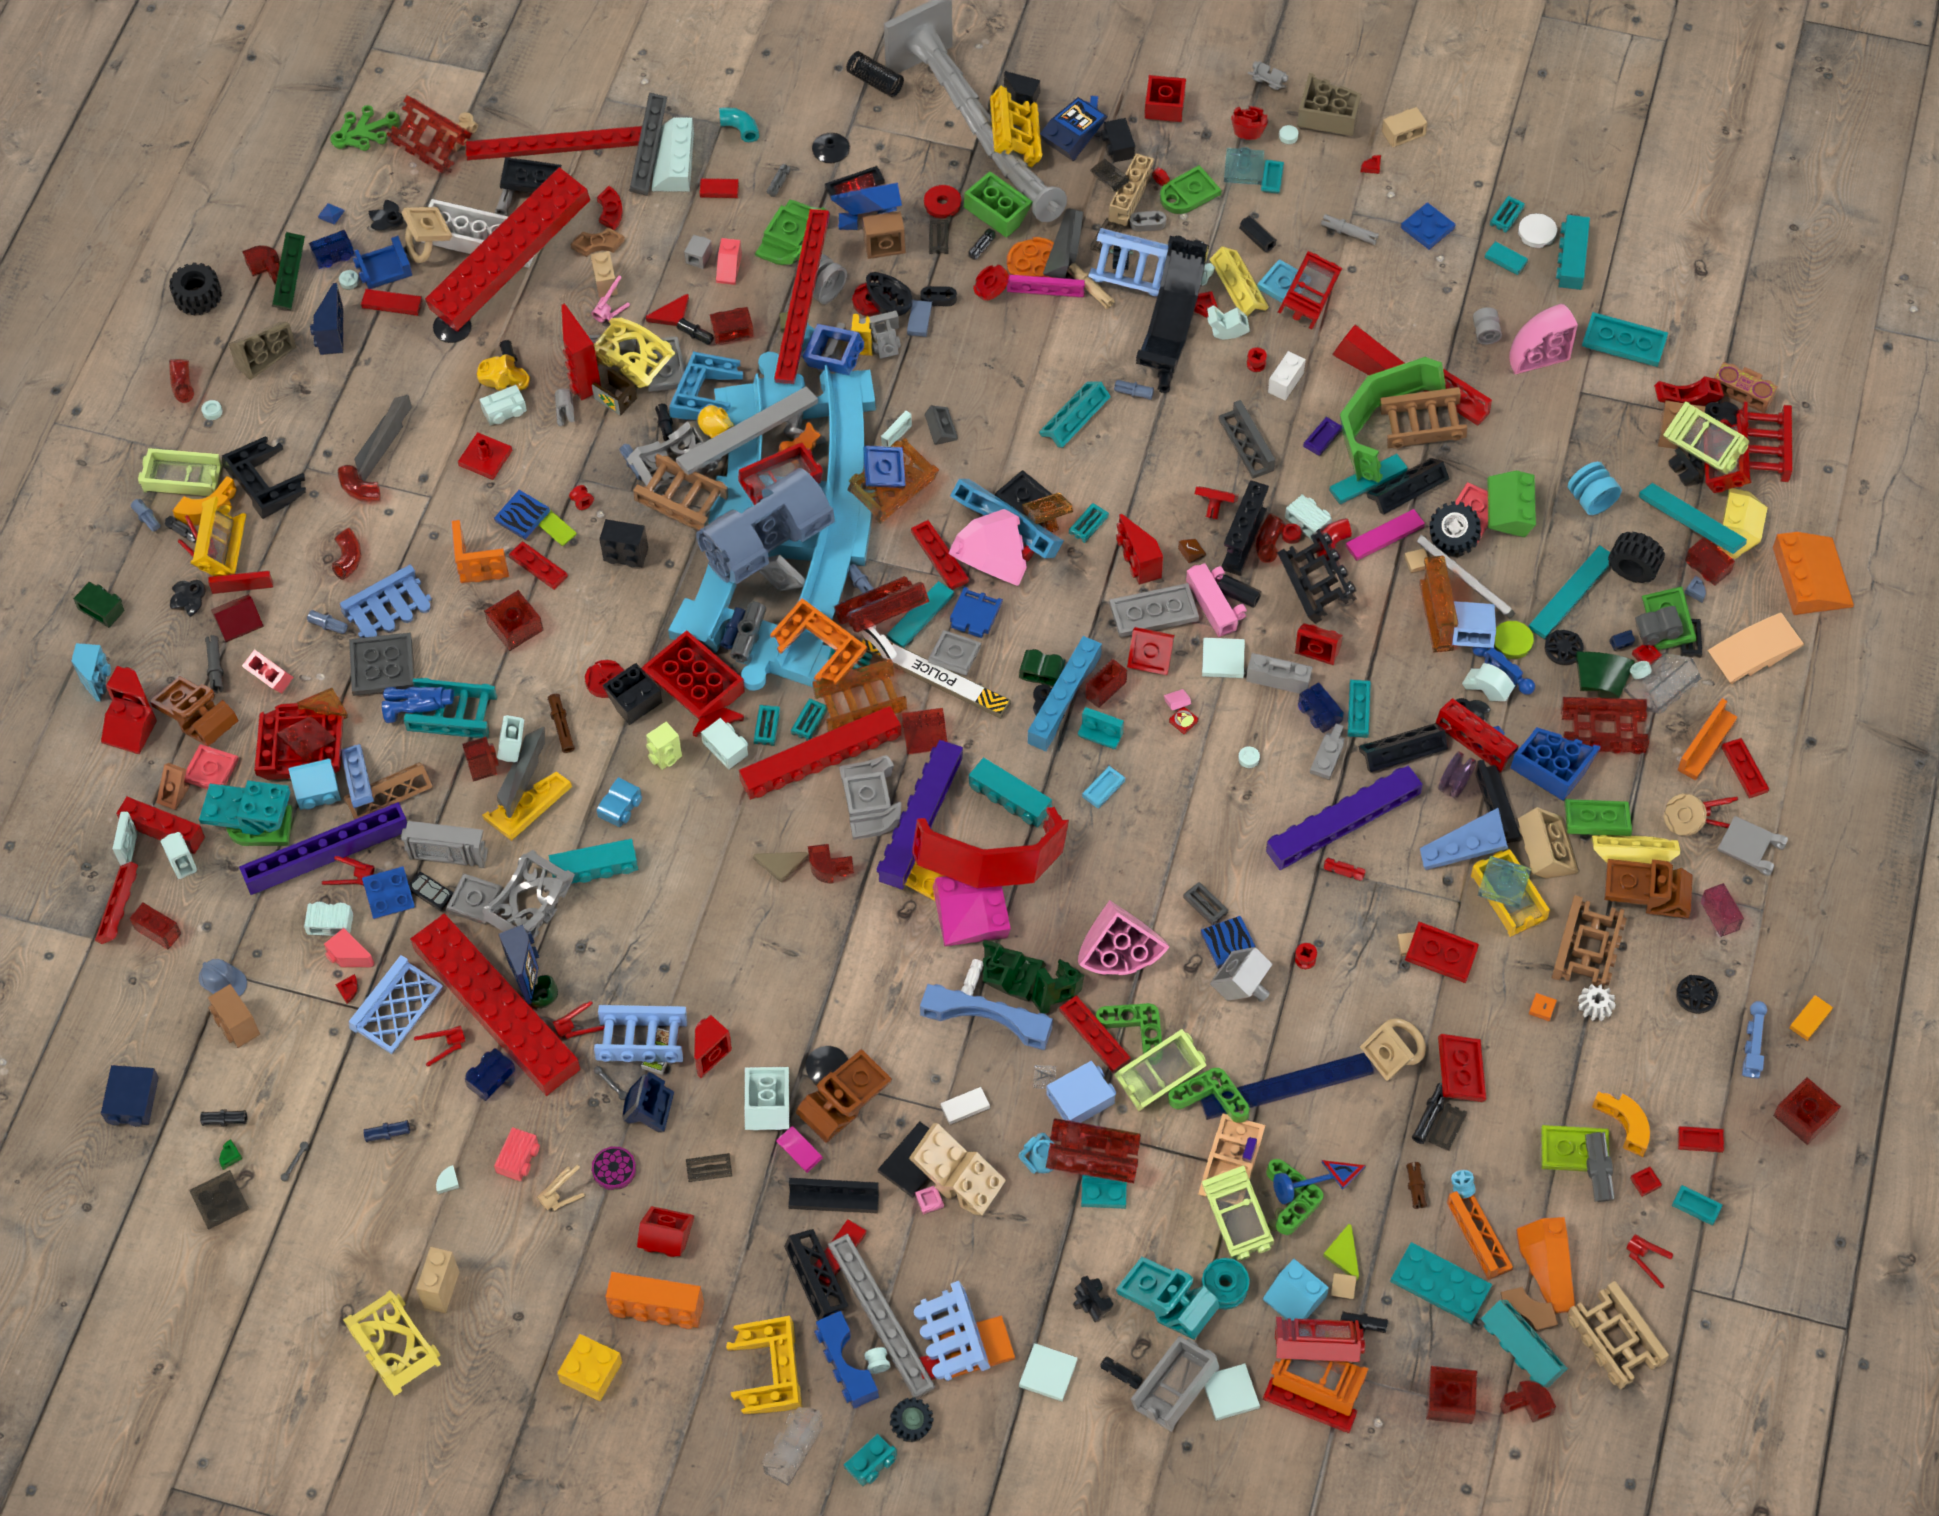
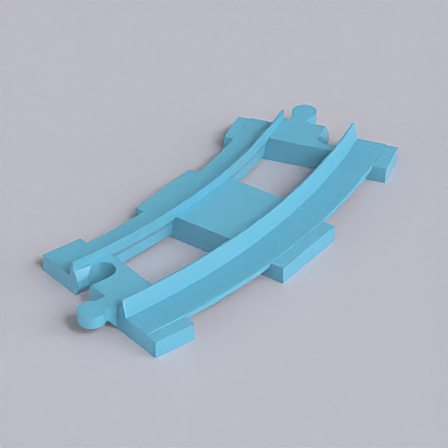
M765 352L758 360L759 370L764 375V378H758L757 373L752 384L714 389L715 400L731 403L730 409L725 411L735 426L804 388V377L800 373L797 374L795 384L775 383L774 377L779 354ZM825 365V370L820 374L823 394L817 397L818 404L803 411V419L829 416L827 481H821L818 485L824 492L829 505L833 508L835 522L804 542L800 540L796 542L790 539L768 552V557L781 555L784 559L811 561L799 601L803 598L833 621L847 578L849 565L865 566L876 497L875 490L862 489L864 474L863 412L875 411L876 405L870 370L851 371L849 376L840 373L831 374L827 365ZM762 435L729 452L727 477H716V481H721L728 487V498L724 499L718 496L710 509L708 524L730 510L743 513L747 508L754 506L739 483L738 474L739 469L762 460ZM759 476L765 487L774 483L770 476ZM775 477V479H776L777 481L780 480L781 478H783V477ZM708 564L695 601L687 598L684 599L668 629L669 638L675 640L687 630L715 654L726 632L725 626L730 622L734 610L728 607L737 584L730 581L728 583L724 582ZM763 620L758 632L759 639L753 645L748 661L743 663L747 665L741 672V677L744 679V687L752 691L759 690L766 684V674L772 673L820 690L825 679L821 678L820 681L814 679V676L829 660L831 647L824 645L821 639L805 629L780 654L777 650L779 644L776 638H771L770 636L778 625Z

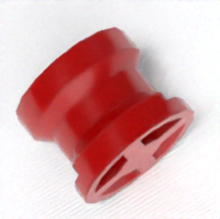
M1259 347L1248 351L1247 368L1250 371L1261 372L1265 369L1266 351Z
M584 485L575 487L569 494L570 500L575 502L578 510H585L594 502V497L588 493Z
M1311 943L1300 944L1296 948V965L1305 970L1314 967L1317 958L1316 947Z

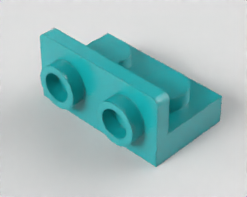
M1085 707L1082 713V725L1078 731V736L1116 749L1123 735L1124 721Z
M1094 1171L1082 1174L1081 1207L1126 1209L1127 1175H1122L1118 1172L1100 1174Z
M877 1433L844 1464V1468L862 1487L867 1483L871 1484L878 1478L879 1472L884 1467L888 1468L895 1462L897 1456L896 1448L894 1446L890 1447Z

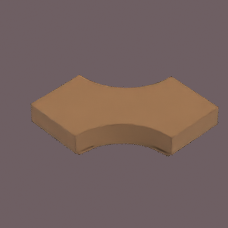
M610 228L597 234L582 232L571 243V249L585 257L601 250L614 253L625 241V238Z
M1523 1286L1500 1293L1502 1300H1508L1517 1312L1532 1324L1535 1332L1558 1326L1552 1303H1540L1531 1299L1524 1291Z

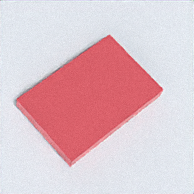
M1467 482L1455 502L1456 505L1463 502L1465 507L1470 505L1472 511L1475 510L1477 512V516L1480 519V535L1482 537L1488 527V491Z

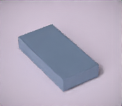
M912 301L907 335L927 337L932 302Z

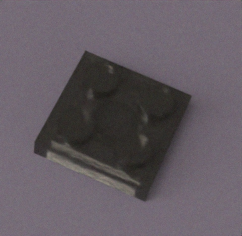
M230 1170L189 1190L208 1230L249 1210Z

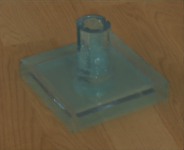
M1248 147L1241 149L1227 148L1224 182L1262 185L1264 150H1250Z
M1490 856L1478 896L1519 908L1532 868Z

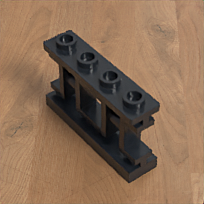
M1251 480L1247 486L1224 541V546L1228 548L1222 568L1226 572L1240 576L1267 513V508L1263 507V502L1269 490L1268 485Z
M1320 528L1316 530V535L1314 533L1310 535L1314 544L1298 552L1291 546L1288 551L1282 549L1277 552L1308 618L1315 624L1322 621V615L1324 617L1328 615L1324 608L1327 604L1339 597L1345 604L1349 603L1348 600L1350 599L1353 601L1357 599L1354 593L1357 590L1352 581H1348L1346 577L1349 573L1343 564L1340 565L1338 560L1341 557L1338 551L1331 546L1333 543L1332 538ZM1320 541L1322 542L1330 560H1328V558L1324 554L1318 558H1315L1314 554L1323 549ZM1293 557L1298 563L1307 559L1308 564L1298 570ZM1324 565L1329 576L1313 585L1309 573ZM1336 573L1342 583L1345 593L1340 587L1334 589L1333 591L1330 590V586L1338 582ZM1308 590H1310V592L1313 595H1316L1321 591L1323 592L1324 596L1315 600V603L1318 608H1316Z

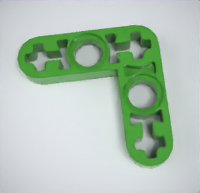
M1154 1004L1104 1006L1096 1012V1018L1106 1029L1140 1026L1143 1054L1151 1049L1150 1045L1155 1047L1162 1042L1159 1010ZM1126 1011L1131 1012L1134 1017L1131 1020H1124L1121 1017L1122 1013ZM1146 1011H1150V1012H1151V1014H1152L1151 1022H1152V1023H1148V1017H1147V1015H1146ZM1115 1013H1118V1021H1115ZM1103 1014H1107L1109 1017L1108 1021H1104ZM1147 1030H1154L1157 1036L1150 1039L1145 1036V1032ZM1163 1050L1158 1052L1156 1057L1148 1059L1150 1065H1156L1161 1062Z
M1212 1068L1172 1088L1169 1092V1104L1175 1109H1183L1214 1094L1234 1122L1242 1123L1249 1117V1105L1226 1072L1220 1068ZM1213 1077L1220 1078V1084L1222 1085L1220 1088L1219 1082L1216 1079L1213 1080ZM1194 1085H1201L1204 1089L1201 1092H1194L1191 1088ZM1230 1091L1234 1096L1231 1099H1225L1222 1097V1094ZM1236 1107L1239 1111H1243V1114L1236 1112Z
M1280 1159L1271 1160L1266 1170L1267 1177L1272 1181L1278 1173H1285L1291 1180H1296L1297 1182L1307 1180L1306 1177ZM1315 1184L1294 1188L1295 1199L1282 1211L1276 1221V1229L1281 1234L1290 1235L1294 1233L1320 1206L1323 1192ZM1294 1207H1302L1305 1213H1297ZM1290 1217L1292 1218V1221H1291L1290 1224H1287V1225L1283 1224V1223H1286V1222L1290 1219Z

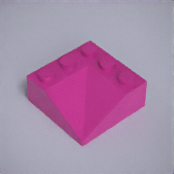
M946 876L935 878L933 892L944 947L982 942L984 940L1005 939L1008 937L1011 928L1002 886L975 888Z

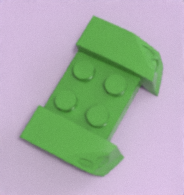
M790 199L785 207L780 206L765 229L762 243L757 249L755 256L775 264L791 265L800 258L810 209H826L823 207H811Z

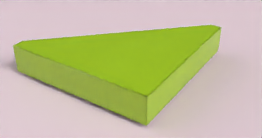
M1348 1224L1324 1252L1323 1257L1346 1274L1357 1276V1281L1359 1279L1352 1225Z

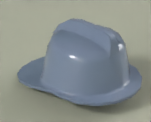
M212 959L202 964L203 968L199 973L198 980L204 989L214 994L231 984L239 997L244 993L247 987V980L239 969L221 959Z

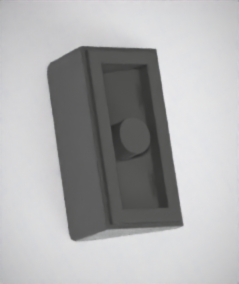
M931 405L925 412V418L934 444H943L957 440L958 437L948 407Z

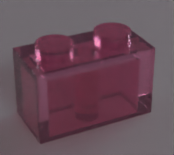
M1722 883L1704 890L1700 902L1719 936L1723 937L1740 930L1744 917L1725 884Z

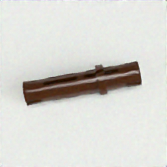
M551 694L547 697L551 708L550 716L554 720L562 752L570 753L575 750V746L566 720L567 712L563 709L560 694Z

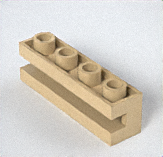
M1135 154L1110 203L1108 221L1127 226L1130 216L1133 214L1152 176L1153 169L1151 168L1154 158Z

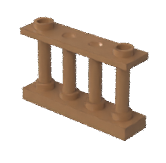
M1460 388L1380 398L1381 415H1389L1392 431L1391 435H1387V448L1399 449L1403 446L1447 440L1458 441L1466 438L1467 424L1459 425L1455 406L1460 404ZM1447 406L1451 426L1439 428L1436 407ZM1428 409L1432 429H1419L1416 410ZM1407 411L1412 432L1400 433L1396 413Z
M657 454L655 459L658 469L647 486L636 485L633 490L634 500L699 531L708 525L706 515L718 496L724 499L728 498V487L723 482L714 481L698 472L687 475L670 457ZM666 471L675 475L676 477L664 495L653 492ZM686 480L692 483L693 486L683 502L678 504L672 501L671 498L681 482ZM700 488L711 492L699 512L688 508Z

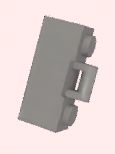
M1252 653L1247 669L1246 681L1307 695L1313 667Z

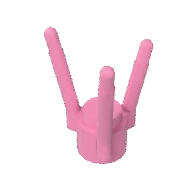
M620 275L616 278L605 297H601L597 306L591 312L593 318L598 322L603 323L605 320L609 322L611 318L630 306V303H626L610 313L611 307L606 303L621 279Z

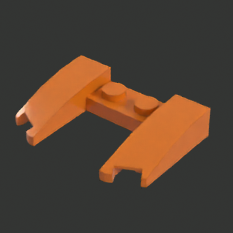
M803 598L770 634L771 638H776L779 644L777 650L780 654L805 629L833 648L836 652L814 676V679L820 681L821 678L834 681L833 684L835 685L855 666L867 649L865 644Z

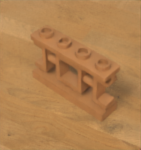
M1574 895L1552 978L1560 980L1561 977H1564L1565 980L1569 981L1571 972L1592 977L1591 984L1596 987L1602 984V989H1604L1605 985L1609 986L1612 973L1608 971L1610 966L1614 967L1617 955L1613 954L1614 948L1619 949L1622 936H1619L1618 933L1619 930H1624L1627 918L1623 917L1625 910L1620 909V912L1615 911V908H1611L1609 916L1588 911L1590 901L1582 902L1583 897ZM1579 910L1583 911L1581 919L1592 922L1591 927L1580 924L1578 932H1575L1576 920ZM1613 919L1617 920L1612 940L1607 941L1610 932L1599 930L1600 925L1611 927ZM1581 935L1601 940L1600 952L1596 953L1578 948ZM1569 947H1573L1571 956L1581 958V964L1570 961L1568 969H1565L1564 965ZM1603 956H1605L1607 959L1602 978H1598L1600 969L1589 967L1590 961L1601 964Z

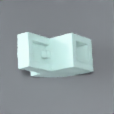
M1214 305L1207 308L1209 314L1207 319L1212 327L1214 337L1223 340L1233 339L1250 332L1247 315L1239 308H1235L1225 314Z
M1483 663L1480 669H1471L1462 683L1465 689L1482 690L1489 701H1506L1515 687L1505 672L1496 666Z

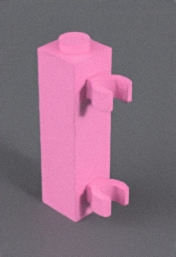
M1205 563L1192 566L1187 570L1186 582L1189 584L1191 591L1218 638L1236 631L1238 620L1246 617L1244 612L1247 610L1244 604L1237 605L1234 609H1231L1216 583L1220 582L1223 574H1225L1222 566L1213 569L1211 572Z

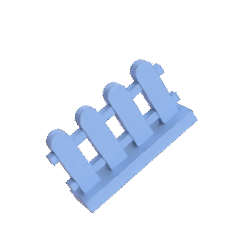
M960 1281L951 1283L953 1292L949 1293L948 1290L942 1292L943 1296L927 1301L925 1298L921 1300V1305L914 1309L916 1318L918 1320L926 1319L928 1323L921 1327V1336L926 1340L933 1339L934 1342L927 1347L926 1354L930 1359L939 1358L940 1361L939 1364L933 1367L932 1373L937 1379L945 1378L946 1381L952 1379L951 1375L963 1370L973 1371V1366L978 1365L982 1371L990 1368L966 1290ZM958 1306L959 1311L955 1312L954 1307ZM948 1310V1316L933 1320L932 1316ZM962 1326L965 1327V1331L961 1332L960 1327ZM952 1330L955 1331V1335L940 1341L939 1335ZM967 1346H971L972 1350L968 1351ZM961 1350V1355L946 1360L945 1355Z

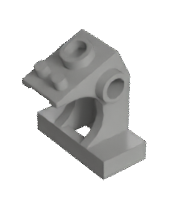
M897 311L869 317L874 354L877 353L880 359L899 354L898 348H901V343L895 332V329L899 328ZM866 318L859 319L860 324L866 322Z

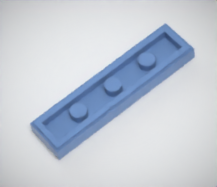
M358 744L342 749L341 757L353 807L374 802L361 745Z

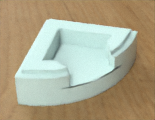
M453 1165L446 1168L439 1175L436 1183L438 1194L459 1188Z

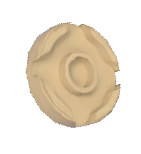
M1683 793L1676 795L1666 805L1667 808L1664 811L1665 824L1670 831L1680 836L1696 834L1706 822L1707 812L1705 805L1694 795Z

